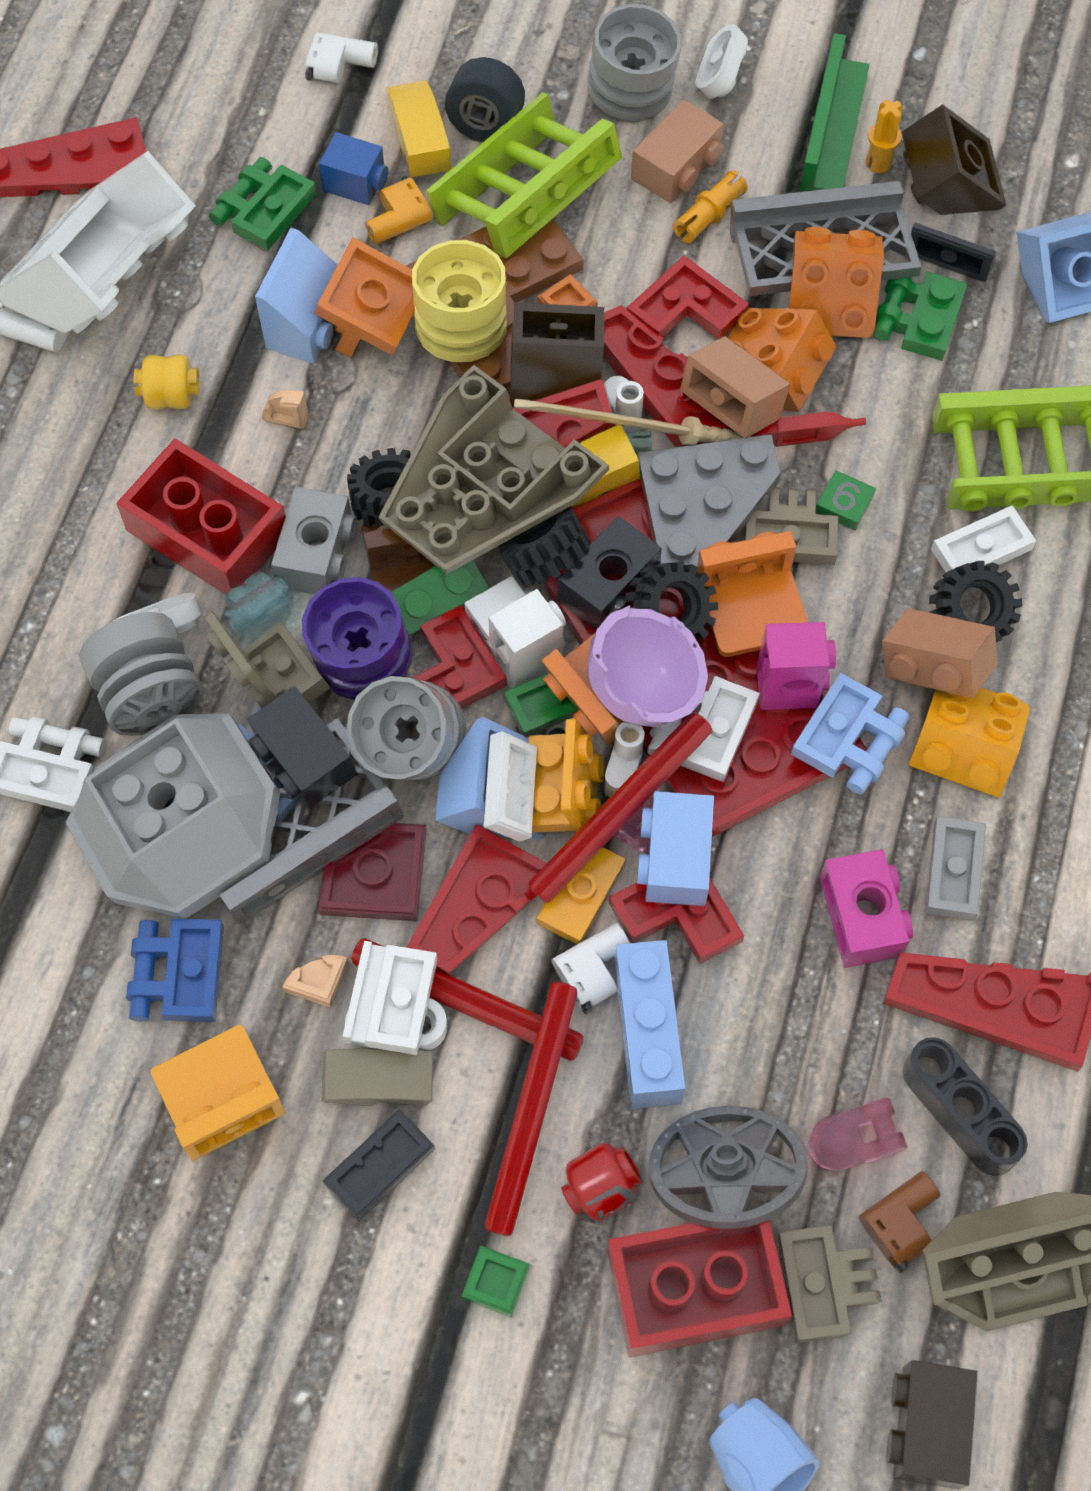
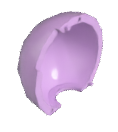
M627 606L610 613L597 629L590 643L587 658V674L592 689L600 702L614 716L628 724L650 727L664 726L691 714L704 698L708 679L704 653L692 632L674 616L669 618L651 609H634Z

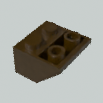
M514 302L510 374V402L512 408H514L515 399L535 401L601 379L604 350V307Z

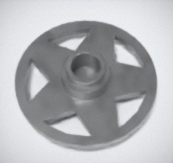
M741 1106L711 1107L680 1118L666 1128L658 1137L649 1158L651 1185L661 1203L672 1213L688 1222L718 1229H735L757 1225L784 1212L802 1192L808 1171L805 1147L797 1133L789 1125L767 1112ZM727 1120L746 1122L728 1134L709 1124ZM777 1135L784 1140L793 1152L796 1166L768 1154ZM679 1137L688 1156L661 1168L665 1153ZM752 1192L780 1193L769 1203L746 1211ZM705 1193L712 1212L688 1205L675 1195Z

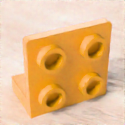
M237 1025L151 1069L154 1082L176 1128L174 1130L192 1162L286 1114L242 1025Z

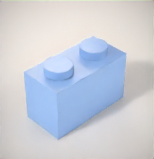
M654 791L652 808H643L641 837L650 838L649 855L639 854L637 884L647 885L646 902L705 906L709 890L714 796Z

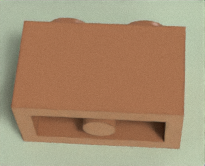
M683 99L633 150L631 179L671 204L682 191L686 193L694 186L700 172L707 165L713 166L720 158L724 149V144L722 143L724 123Z
M724 336L689 354L680 391L743 438H747L781 418L790 383Z
M907 608L882 640L886 678L960 696L974 698L997 666L995 627Z

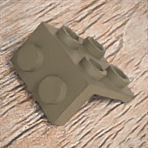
M213 611L204 616L213 629L206 634L207 638L223 658L228 654L231 655L226 665L242 687H245L250 682L253 684L247 690L260 708L269 704L294 685L308 703H311L330 688L282 621L243 649Z

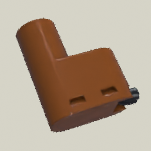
M920 1171L859 1215V1220L868 1235L888 1262L895 1269L897 1268L900 1273L909 1267L907 1264L922 1255V1250L932 1241L915 1215L940 1198V1192L933 1180L923 1171Z

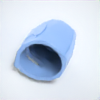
M758 1398L747 1400L741 1408L734 1402L721 1411L719 1417L723 1422L711 1436L710 1446L723 1474V1481L731 1491H804L820 1466L819 1460L792 1425Z

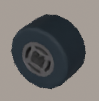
M488 57L473 58L462 64L445 95V111L451 124L463 135L481 142L487 140L511 118L515 117L525 104V89L521 78L510 66L500 60Z

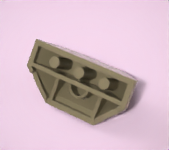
M1052 1192L955 1217L922 1250L931 1301L936 1306L949 1310L958 1317L985 1331L1088 1306L1091 1303V1195Z

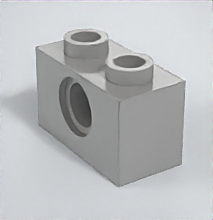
M295 486L271 563L276 587L315 595L322 587L342 579L346 563V557L342 554L346 542L352 543L357 527V516L351 515L348 496ZM314 540L325 541L321 545L317 546L308 545L310 542Z

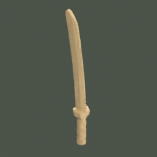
M515 399L514 401L515 408L679 435L682 445L687 446L696 445L697 442L712 443L743 438L732 430H722L718 427L702 425L699 418L686 417L682 424L678 425L531 400Z

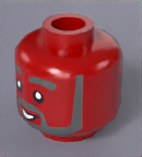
M604 1142L571 1160L566 1165L568 1183L562 1186L561 1189L568 1205L576 1215L584 1211L594 1221L601 1222L632 1205L638 1198L637 1186L643 1183L636 1164L623 1146L616 1149L611 1144Z

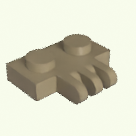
M775 487L769 494L768 511L754 510L753 516L745 525L744 541L752 539L763 532L778 534L791 531L796 544L793 562L835 565L838 543V516L815 514L816 490H806L804 505H797L798 489L788 488L787 504L779 503L781 496L780 488Z
M832 1225L779 1232L777 1235L796 1343L849 1336L852 1331L847 1308L874 1305L882 1302L880 1291L868 1290L859 1293L857 1286L878 1281L876 1269L855 1271L853 1263H865L873 1260L872 1248L836 1252Z

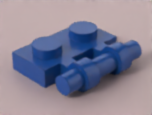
M171 919L170 938L158 937L159 923L157 921H139L138 938L132 940L131 956L135 958L133 981L127 984L126 999L131 1001L129 1019L133 1021H148L151 1003L163 1001L162 1017L165 1021L215 1022L224 932L222 921ZM167 958L165 981H153L155 960Z

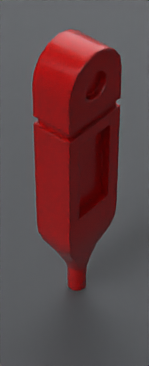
M835 412L781 417L774 423L752 434L751 437L771 434L774 446L776 447L831 440L852 427L866 425V419L846 418Z

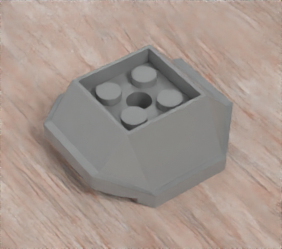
M174 714L96 766L91 775L84 779L80 796L65 823L104 893L112 902L141 910L161 912L164 915L175 918L187 919L219 898L220 894L269 863L272 846L270 838L277 817L281 792L230 714ZM174 799L169 807L163 809L170 800Z

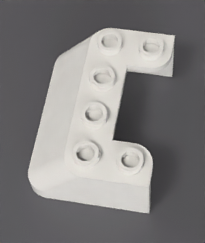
M147 151L90 189L63 214L0 281V302L5 307L62 333L72 329L78 334L95 317L100 321L117 307L119 302L114 297L118 294L119 288L115 284L120 278L123 281L128 279L142 266L143 263L138 258L143 253L146 255L150 254L165 240V237L169 241L176 238L188 226L184 218L196 205L150 152Z

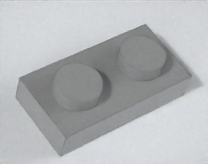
M937 816L933 829L925 913L970 921L975 920L978 915L986 823Z

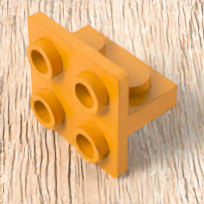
M566 719L565 734L529 736L528 743L537 746L532 833L577 832L601 807L600 799L596 798L597 783H602L604 780L605 767L602 754H597L593 747L591 735L585 734L578 720Z

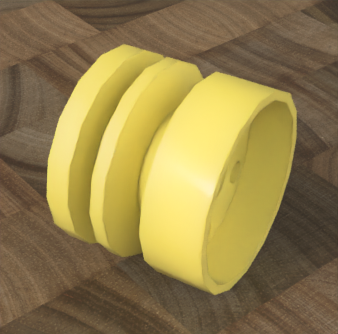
M469 240L446 241L432 246L420 255L412 269V289L415 305L416 335L423 348L435 357L450 362H472L491 354L501 345L507 333L505 266L499 256L485 245Z

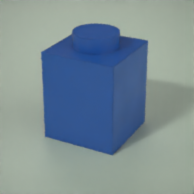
M335 132L319 162L324 192L366 205H370L377 190L379 191L385 187L388 178V166L384 165L382 146Z

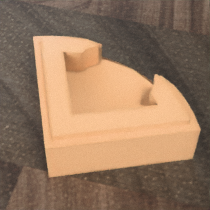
M281 390L271 394L262 412V419L265 421L299 429L305 428L309 417L305 393L298 390Z
M326 955L300 968H296L284 982V992L331 1008L349 964L348 958L339 955Z

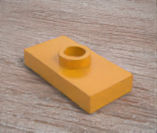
M602 847L551 902H545L536 918V924L576 945L581 943L625 867L626 859Z

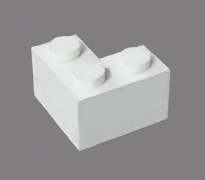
M511 576L464 603L465 613L503 670L511 689L547 674L548 672L541 660L556 648L563 656V648L565 647L563 638V627L566 625L565 618L558 605L552 600L547 603L538 589L532 592L528 588L521 589Z

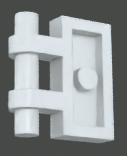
M715 676L709 691H705L704 698L695 708L710 723L712 732L681 766L724 782L758 703L760 693ZM682 718L661 727H652L650 735L653 738L647 750L650 755L680 725Z
M13 717L9 725V734L22 739L19 746L0 742V794L71 812L80 796L84 779L91 775L94 769L91 763L80 761V758L85 754L102 757L106 748V739L91 736L89 730L75 726L70 730L51 726L48 720L38 717H32L30 720ZM48 744L60 747L62 751L59 756L39 751L40 747Z

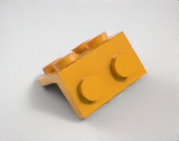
M982 687L974 698L935 690L908 766L1000 798L1020 751L1030 707L1012 694L996 693Z

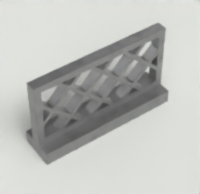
M893 181L732 200L729 231L732 243L737 245L749 296L791 291L793 259L787 263L772 254L779 246L793 252L794 239L789 236H795V231L805 232V229L809 227L827 228L831 233H833L832 231L849 229L871 231L875 236L882 237L884 255L890 249L906 259V262L895 264L884 259L881 281L920 276L921 264L902 206L904 192L901 182ZM892 224L896 226V229L890 235L875 228V226ZM763 239L771 241L763 250L748 242ZM764 264L776 270L779 274L775 278L757 280L756 271Z
M338 718L326 726L335 737H339L351 758L353 757L359 766L355 767L358 773L355 777L367 778L375 790L358 801L342 798L345 784L335 790L334 796H327L317 803L331 806L328 821L319 827L301 825L306 802L300 795L293 800L298 802L293 822L275 821L273 828L276 831L290 833L287 847L276 855L270 854L269 863L220 894L229 911L240 925L323 871V867L333 860L334 863L381 833L383 829L404 817L397 799L388 786H385L378 775L365 769L353 755L346 734L347 730ZM272 760L264 765L277 786L278 780L275 775L280 773L281 770ZM278 788L281 792L280 798L291 799L284 789ZM340 807L346 808L345 810L339 813ZM299 834L305 835L297 841Z

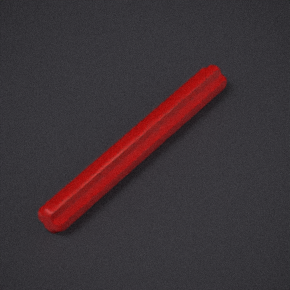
M696 712L689 714L529 881L531 891L546 903L551 902L654 794V791H657L711 734L712 728L710 723Z
M361 938L352 953L351 959L353 964L357 967L359 966L364 941L372 942V945H382L366 938ZM435 969L430 999L533 1045L535 1044L542 1018L541 1015ZM568 1028L561 1057L569 1061L575 1060L583 1045L584 1036L580 1032Z
M553 982L550 986L485 1222V1228L489 1232L502 1236H511L514 1231L578 993L577 988L570 984Z

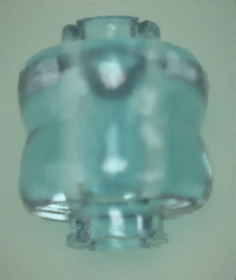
M258 571L251 574L243 585L236 586L227 591L225 602L228 610H224L223 615L227 621L232 620L229 622V625L238 635L242 636L246 632L253 639H257L280 621L284 623L291 617L292 609L288 601L293 599V595L290 590L284 591L288 586L278 575H274L271 578L266 573Z

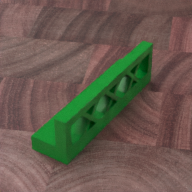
M836 33L833 35L805 159L800 192L844 187L870 66L868 63L842 59L846 35Z

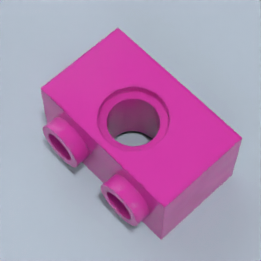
M825 622L766 624L756 666L758 691L760 693V710L818 707L822 690H829V669H835L836 667L835 641L827 640Z
M875 850L825 860L820 874V881L844 968L898 958L900 952L904 953L909 940L913 938V927L908 911L900 910L896 893L900 892L899 876L894 864H887L884 850ZM863 900L873 902L879 908L880 914L867 915L858 908L857 902Z

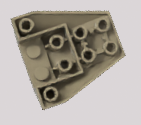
M473 365L441 397L381 511L379 519L443 572L448 574L577 503L610 469L607 463L575 439L565 448L512 409L507 389Z

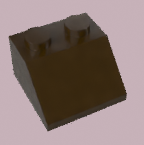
M940 105L901 131L905 145L903 157L910 168L913 179L911 191L919 204L922 206L927 205L940 215L1000 210L1006 206L990 139L945 105Z

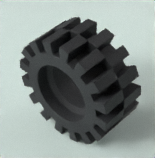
M387 448L386 455H381L380 450L372 451V459L364 455L359 458L360 466L354 463L351 466V474H347L351 507L354 515L357 516V520L363 519V525L369 528L374 523H376V528L385 525L380 521L379 515L392 491L384 492L380 490L395 487L411 456L408 450L403 449L400 455H396L395 448Z
M568 507L498 546V549L516 581L520 585L533 586L536 581L539 584L545 583L549 576L556 578L561 575L559 571L564 568L569 570L575 566L573 561L581 560L585 556L583 552L589 549L590 539L573 509Z
M985 561L966 563L949 570L942 575L944 579L935 583L933 589L937 590V593L930 595L929 604H936V609L929 613L970 621L961 610L960 600L966 589L971 587L978 588L986 594L990 603L989 615L979 624L995 627L996 642L1003 640L1002 637L1010 635L1014 630L1011 624L1017 623L1020 620L1021 614L1015 613V609L1022 607V598L1014 599L1013 593L1019 591L1020 588L1017 583L1008 584L1007 580L1012 575L1007 570L1000 573L997 572L1000 566L992 562L985 565Z
M685 562L652 565L653 567L640 571L639 573L642 577L634 578L630 583V586L636 590L635 592L626 593L625 601L633 602L634 609H651L660 613L659 599L661 593L669 587L675 588L680 592L684 604L683 614L679 621L692 632L695 639H705L709 632L704 627L714 626L716 618L709 616V611L718 610V602L710 603L709 596L717 594L715 587L704 586L710 579L707 574L696 573L699 567L693 564L684 565Z

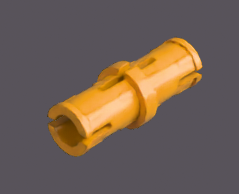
M730 170L709 191H702L696 197L695 204L673 222L672 227L676 236L679 238L687 230L688 234L683 237L682 241L690 244L712 222L718 223L726 214V209L732 204V200L738 199L747 192L748 186L743 176L733 184L732 181L739 173Z

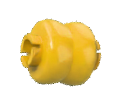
M178 354L169 357L148 355L143 359L142 368L134 370V384L138 383V386H134L136 397L143 396L146 407L151 410L167 407L180 410L187 409L191 406L193 395H200L201 381H197V378H200L199 368L192 369L190 360L185 355Z

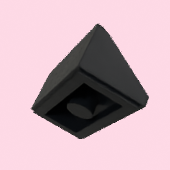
M914 223L911 235L919 259L986 282L996 259V251L925 225Z

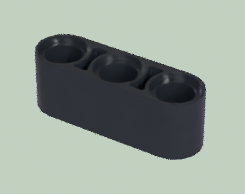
M936 1037L925 1038L919 1041L912 1049L903 1067V1077L908 1087L979 1170L991 1176H1000L1009 1172L1022 1159L1027 1150V1136L1022 1127L950 1044ZM921 1057L934 1059L941 1068V1075L930 1076L924 1073L918 1065V1059ZM954 1097L967 1098L975 1107V1116L966 1117L959 1114L953 1106L952 1099ZM998 1137L1005 1141L1010 1150V1157L1000 1158L994 1155L988 1147V1138Z

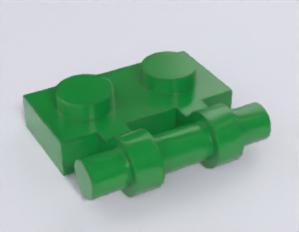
M259 157L253 165H247L238 174L239 181L230 191H223L216 199V207L209 214V218L219 227L229 218H234L231 221V225L235 234L268 251L315 197L317 190L315 182L282 164L272 175H269L268 173L272 170L271 163L266 158ZM251 192L255 193L249 201L245 200Z
M926 271L922 284L913 282L911 277L887 280L885 285L887 295L884 303L880 304L877 308L876 327L873 335L879 340L887 341L890 339L892 332L903 334L905 336L901 349L943 361L968 283ZM903 301L915 305L912 315L903 313L900 309Z

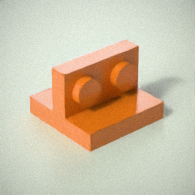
M352 237L313 312L336 325L335 331L342 334L335 349L336 351L351 358L360 339L393 355L415 312L412 269Z

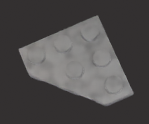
M771 434L638 453L640 480L653 542L662 547L660 564L685 562L684 565L693 564L697 566L699 550L706 549L717 542H730V540L733 541L753 516L755 508L766 494L769 495L779 483L781 472Z

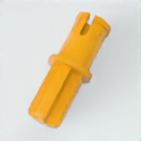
M886 99L881 102L876 124L870 127L868 132L870 147L865 162L867 167L871 165L870 171L874 173H885L891 169L894 150L901 142L902 134L899 125L903 106L899 101L891 102Z

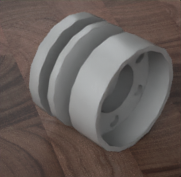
M627 4L613 8L600 18L593 37L592 57L588 71V93L593 103L605 114L620 120L641 121L654 117L666 107L672 94L675 70L681 51V34L672 19L658 9L639 4Z
M143 612L130 614L112 621L94 632L84 642L80 650L81 664L92 689L99 692L97 695L102 711L105 713L108 725L113 732L119 735L136 736L146 734L174 714H189L199 704L204 694L202 683L198 675L194 673L191 660L184 656V646L172 619L163 613Z
M390 676L372 682L357 695L348 713L346 734L353 755L368 771L381 778L426 780L441 774L466 736V722L461 706L449 691L431 682L408 677ZM410 721L418 722L416 730L420 733L418 739L409 738L412 733L410 728L407 727Z

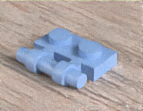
M840 672L794 744L791 755L832 778L842 763L847 765L854 771L846 783L847 787L857 794H863L870 782H876L884 770L882 763L891 748H897L905 736L903 729L910 716L905 710L897 707L893 708L888 718L875 712L880 704L882 695ZM863 730L869 732L875 738L866 752L854 745Z

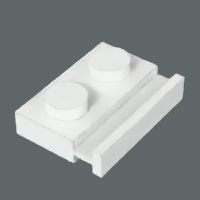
M364 941L343 1032L344 1043L352 1044V1042L366 1044L367 1047L417 1055L437 964V954L435 952L386 945V947L372 945V942Z

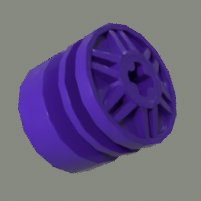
M361 577L343 578L322 587L309 600L302 617V636L317 670L333 692L339 696L355 700L357 695L372 682L390 676L406 677L412 662L411 640L408 636L401 610L389 590L380 583Z

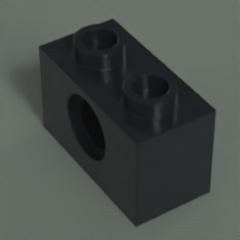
M617 516L590 544L589 549L583 552L585 556L581 560H575L573 562L575 566L569 570L566 569L560 575L557 584V601L597 630L610 613L627 606L631 607L632 602L625 601L626 593L635 592L636 590L630 586V583L634 578L642 577L639 572L643 569L660 564L662 547ZM607 574H617L622 578L613 581L608 580L603 576Z

